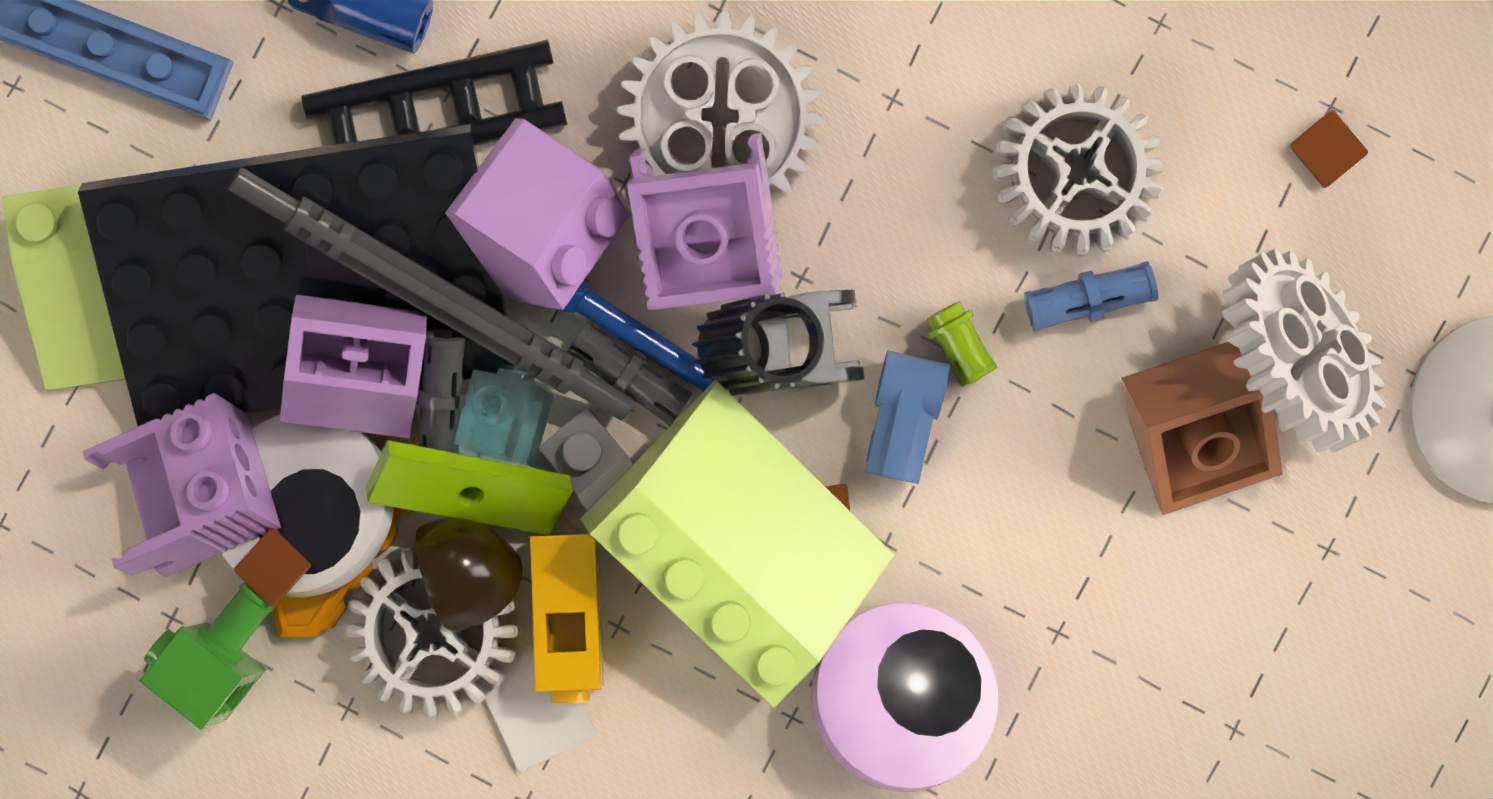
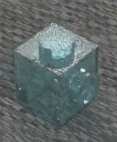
M500 364L497 374L474 369L467 392L465 407L461 413L453 444L477 455L535 468L554 394L534 384L535 377L517 367Z

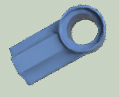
M887 350L876 395L875 406L879 407L875 428L871 435L865 473L919 484L933 419H938L941 411L950 364Z

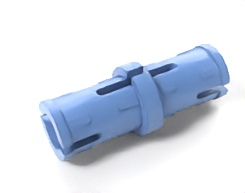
M1145 261L1138 265L1094 275L1092 270L1079 273L1078 280L1049 288L1024 292V300L1031 327H1033L1035 332L1043 328L1055 326L1056 324L1088 317L1090 322L1104 319V313L1135 304L1157 301L1158 289L1151 265L1149 266L1148 261Z

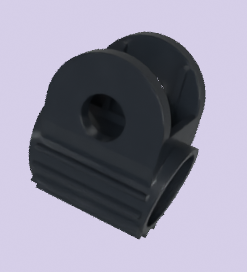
M855 290L806 292L786 297L785 293L770 296L764 294L722 304L720 310L707 312L708 319L703 325L697 326V330L700 332L698 341L692 343L697 348L698 358L695 359L694 363L700 364L704 371L702 379H709L712 383L716 380L732 396L865 380L864 368L860 367L859 361L835 363L830 312L853 310V304H856ZM801 318L809 334V351L805 362L801 366L791 367L786 319ZM750 325L756 331L761 344L759 366L752 358L748 346Z

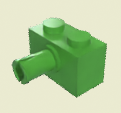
M245 582L239 586L238 592L211 625L206 622L189 627L182 626L175 633L168 629L156 640L144 657V661L151 666L139 681L200 730L227 720L267 670L245 653L242 647L267 615L273 612L276 606L270 607Z

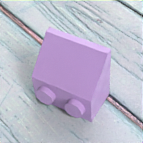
M518 118L514 119L482 162L478 172L474 173L445 212L507 300L560 310L565 308L630 215L600 169L527 120Z

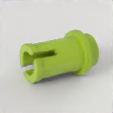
M958 301L927 318L932 329L927 334L930 339L936 338L952 365L959 384L963 387L986 376L998 367L989 352H987L970 320L974 316L972 309L965 311L961 302Z

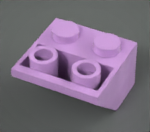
M296 295L286 358L280 422L409 438L418 395L426 339L427 314L422 311Z

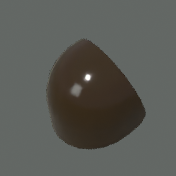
M461 518L440 519L422 525L417 529L415 537L416 552L421 576L435 613L446 629L460 631L477 626L499 614L512 601L520 587L523 566L520 556L515 549L497 533L479 522Z

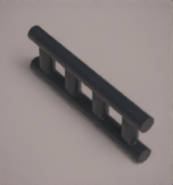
M549 40L309 93L301 97L307 119L321 116L327 117L333 145L358 141L351 113L352 109L388 102L395 136L420 132L412 96L445 88L450 89L457 120L456 125L448 127L471 124L475 146L499 141L515 118L525 119L542 131L568 125L562 101L543 104L535 69L554 64ZM511 74L519 110L482 119L474 82Z

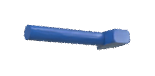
M586 278L563 310L557 309L562 313H579L702 392L712 384L709 379H702L704 371L700 364L694 363L695 359H697L696 357L593 293L590 282Z

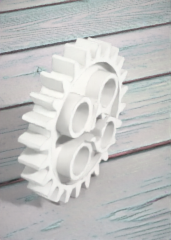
M726 10L722 11L717 28H709L705 17L699 12L695 14V32L687 34L684 28L674 21L670 23L674 42L667 45L655 36L650 37V45L657 56L653 61L634 56L632 62L644 75L641 81L623 80L621 86L628 92L636 95L635 103L617 107V113L634 118L635 125L620 133V140H638L640 149L645 148L643 159L648 161L652 167L653 176L711 169L714 124L713 121L704 120L702 112L703 108H710L715 104L717 60L725 57L729 61L727 105L728 108L739 111L738 121L728 122L726 127L724 167L742 165L733 154L732 145L736 136L747 130L758 131L769 142L770 149L765 159L769 186L773 184L788 194L791 191V187L784 175L787 169L790 168L801 173L808 171L806 164L797 156L799 149L815 150L820 145L813 138L805 135L806 126L824 123V117L816 113L807 112L806 108L807 103L822 96L821 90L803 89L800 83L814 70L812 65L793 69L789 63L799 46L794 43L778 51L773 45L779 28L773 26L760 38L754 35L755 16L752 15L746 18L740 30L732 29L731 18ZM692 62L699 64L708 75V88L703 96L698 99L688 100L682 98L673 88V74L684 63ZM756 65L763 67L772 77V91L761 102H747L736 91L735 82L737 75L747 66ZM681 127H691L702 134L705 139L706 148L704 155L699 160L685 163L673 156L670 151L669 142L675 130Z
M1275 248L1266 254L1262 252L1238 266V271L1228 277L1232 286L1223 291V296L1231 307L1222 311V317L1235 327V330L1225 335L1229 343L1240 349L1241 356L1234 360V364L1239 368L1248 369L1251 375L1246 385L1248 391L1260 390L1264 396L1262 411L1267 413L1274 409L1278 413L1279 429L1284 432L1294 427L1298 444L1303 445L1312 441L1316 452L1329 448L1332 453H1335L1372 434L1371 428L1379 425L1381 422L1376 412L1385 408V403L1376 393V391L1385 387V383L1372 371V368L1381 364L1380 359L1369 353L1366 348V344L1372 340L1371 335L1359 332L1356 326L1360 318L1359 312H1348L1345 308V292L1340 290L1333 293L1330 290L1329 274L1323 272L1315 276L1311 260L1307 258L1298 262L1294 251L1291 250L1281 255L1279 250Z

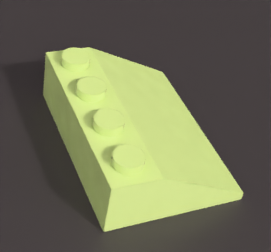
M81 184L2 196L11 263L46 391L125 380L78 195Z
M716 380L580 519L592 537L774 708L820 662L894 557V554Z

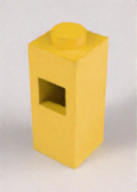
M590 534L530 536L535 692H551V703L589 702V690H600L604 686L599 542Z

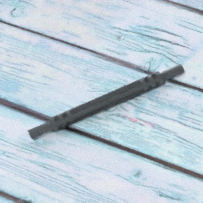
M242 167L232 180L228 188L230 192L285 223L283 230L558 392L566 394L568 391H571L619 420H623L629 413L634 399L584 370V362L320 205L304 196L298 201Z

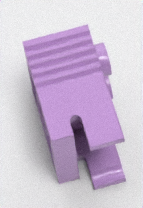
M761 133L750 136L747 143L751 147L752 153L747 160V164L653 176L651 166L647 165L643 159L645 148L636 149L630 156L633 179H630L627 183V190L637 248L641 250L639 254V260L643 262L641 272L646 274L643 278V283L647 286L645 295L649 297L647 301L648 310L776 294L783 278V271L779 266L781 258L777 255L779 245L775 243L777 233L773 231L775 228V222L772 220L774 213Z
M215 393L208 395L205 401L197 400L194 406L186 405L183 411L177 409L173 415L165 414L162 420L156 418L83 451L86 461L103 470L113 462L119 465L126 463L147 540L128 548L127 553L122 558H112L114 568L131 576L154 567L156 572L169 577L224 553L226 548L233 549L237 543L245 544L248 538L254 540L258 534L265 535L270 528H275L276 530L281 528L248 414Z

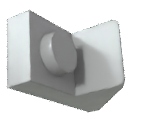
M588 407L538 447L558 473L570 475L572 489L577 494L576 498L588 511L634 464Z

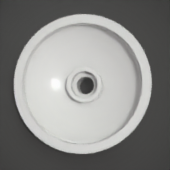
M1493 316L1461 325L1445 335L1432 347L1416 373L1409 401V418L1413 438L1419 453L1431 471L1443 483L1459 494L1489 504H1493Z

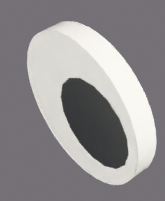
M280 415L265 420L255 426L252 431L281 528L277 530L311 563V568L285 596L311 597L328 593L340 588L358 576L376 557L388 535L394 507L369 503L366 485L381 455V451L363 432L280 422ZM258 534L254 540L248 538L245 544L237 543L233 549L226 548L222 555L233 570L264 535Z

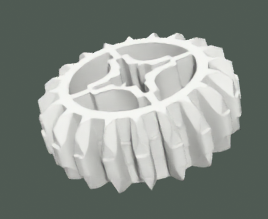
M1072 83L1067 93V104H1064L1059 92L1054 87H1051L1043 94L1046 112L1031 99H1028L1022 105L1023 115L1030 125L1015 118H1010L1005 124V130L1018 142L998 141L995 145L994 152L1000 157L1012 160V163L995 166L992 169V178L999 181L1012 180L1013 185L996 195L998 204H1007L1016 199L1019 201L1021 208L1014 211L1008 218V222L1011 226L1015 227L1029 216L1036 223L1026 237L1032 244L1036 243L1043 236L1046 229L1053 232L1050 241V252L1060 253L1065 246L1067 236L1073 237L1075 255L1085 256L1090 247L1089 236L1092 235L1102 252L1109 251L1114 246L1110 228H1113L1123 239L1129 240L1136 234V231L1127 215L1143 222L1148 221L1153 215L1150 207L1139 198L1157 199L1162 195L1163 187L1155 182L1145 180L1146 175L1160 174L1166 169L1165 161L1146 159L1145 153L1154 150L1161 144L1160 137L1158 135H1151L1142 140L1139 138L1137 131L1141 130L1148 123L1149 118L1145 113H1141L1129 123L1121 116L1130 105V99L1126 96H1122L1110 109L1104 106L1107 98L1106 87L1097 86L1091 96L1090 103L1084 102L1081 84ZM1064 121H1084L1097 125L1090 136L1079 144H1068L1057 137L1052 141L1041 133L1046 128ZM1112 137L1120 145L1126 158L1128 168L1126 189L1117 184L1118 178L1107 169L1104 162V153ZM1094 145L1095 150L1087 160L1089 164L1085 171L1088 176L1093 178L1092 183L1088 184L1084 177L1078 184L1074 183L1062 195L1061 192L1069 181L1067 176L1071 170V167L1064 162L1065 157L1069 156L1073 163ZM1030 150L1040 156L1039 162L1050 170L1053 177V187L1044 204L1036 196L1029 180L1028 156ZM1078 195H1088L1099 202L1105 199L1116 207L1111 213L1093 220H1072L1060 216L1065 206L1073 197Z
M413 548L403 549L401 551V561L404 570L400 572L390 559H383L378 563V567L387 582L383 585L378 580L369 576L364 577L360 582L362 589L373 597L371 603L360 599L351 600L349 603V610L355 614L366 616L365 624L356 623L345 627V636L351 638L364 637L365 647L354 649L348 653L350 662H358L369 657L373 667L360 675V682L363 685H367L381 676L387 682L377 695V700L381 703L388 702L397 690L403 692L404 694L400 702V713L408 715L414 710L418 697L424 698L426 718L438 716L440 698L445 697L450 712L453 715L460 714L464 710L461 691L465 690L471 700L479 704L487 698L485 689L478 682L481 677L496 686H499L504 681L505 676L502 672L491 665L493 659L506 663H511L515 660V651L499 646L500 638H513L520 634V627L518 625H500L499 615L508 614L516 609L515 601L512 600L499 614L483 623L484 634L480 653L470 646L471 643L463 637L460 631H451L442 625L440 632L447 638L446 642L448 643L440 646L437 640L431 643L430 647L427 646L420 649L416 656H414L417 649L423 643L421 639L425 633V630L418 624L419 620L416 618L425 616L426 620L429 621L435 618L436 613L433 607L421 606L413 600L408 601L397 593L408 583L422 578L417 553ZM386 609L394 615L393 619L404 628L406 634V645L396 664L390 658L383 639V620ZM430 655H441L452 662H459L468 669L462 677L444 683H428L411 677L418 666L422 665Z

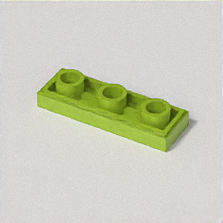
M387 440L366 485L369 503L452 518L469 519L479 523L550 535L573 491L570 475Z

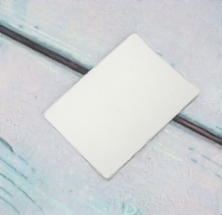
M534 641L514 649L516 657L511 663L493 659L491 665L500 670L505 676L504 681L499 686L490 684L482 677L478 680L485 689L487 695L485 700L519 772H524L590 741L596 735L582 703H551V692H535Z

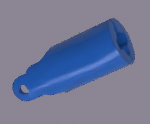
M288 0V4L300 12L412 54L418 51L424 40L433 11L432 0H308V2Z

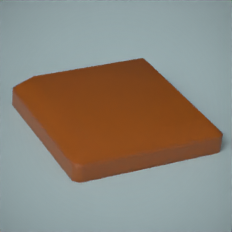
M1334 110L1328 112L1289 146L1323 188L1330 186L1368 154L1365 146Z
M270 528L236 565L234 572L267 605L275 607L311 568V563L278 530Z

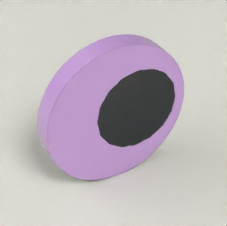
M892 603L869 609L853 618L844 626L823 658L816 665L812 680L811 701L814 720L824 744L833 757L848 772L878 788L890 791L914 792L936 787L965 771L981 755L988 744L996 723L998 689L995 674L986 652L973 634L960 622L932 607L913 603Z

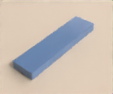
M0 0L1 41L207 120H212L234 64L232 60L76 0Z

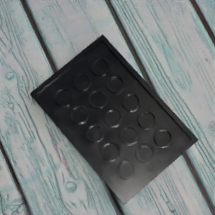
M471 124L82 183L78 190L137 427L156 418L162 420L165 414L173 415L177 409L183 411L186 405L194 406L197 400L205 401L206 397L213 393L245 413L281 408L291 319L296 295L420 311L283 230L285 223L230 192L228 188L241 167L298 201L302 196L308 198L507 316L502 292L445 213L474 173L478 172L479 163ZM427 315L426 331L432 329L453 330ZM466 338L462 365L463 380L516 372V366ZM423 355V360H422V367H421V374H420L419 385H422V373H423V365H424V355Z

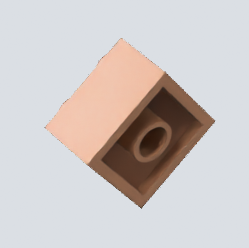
M1229 342L1121 378L1129 422L1162 515L1283 475L1274 409L1264 413L1262 411L1264 396L1260 390L1248 391L1246 385L1251 375L1248 369L1235 366L1234 360L1241 356L1239 347Z

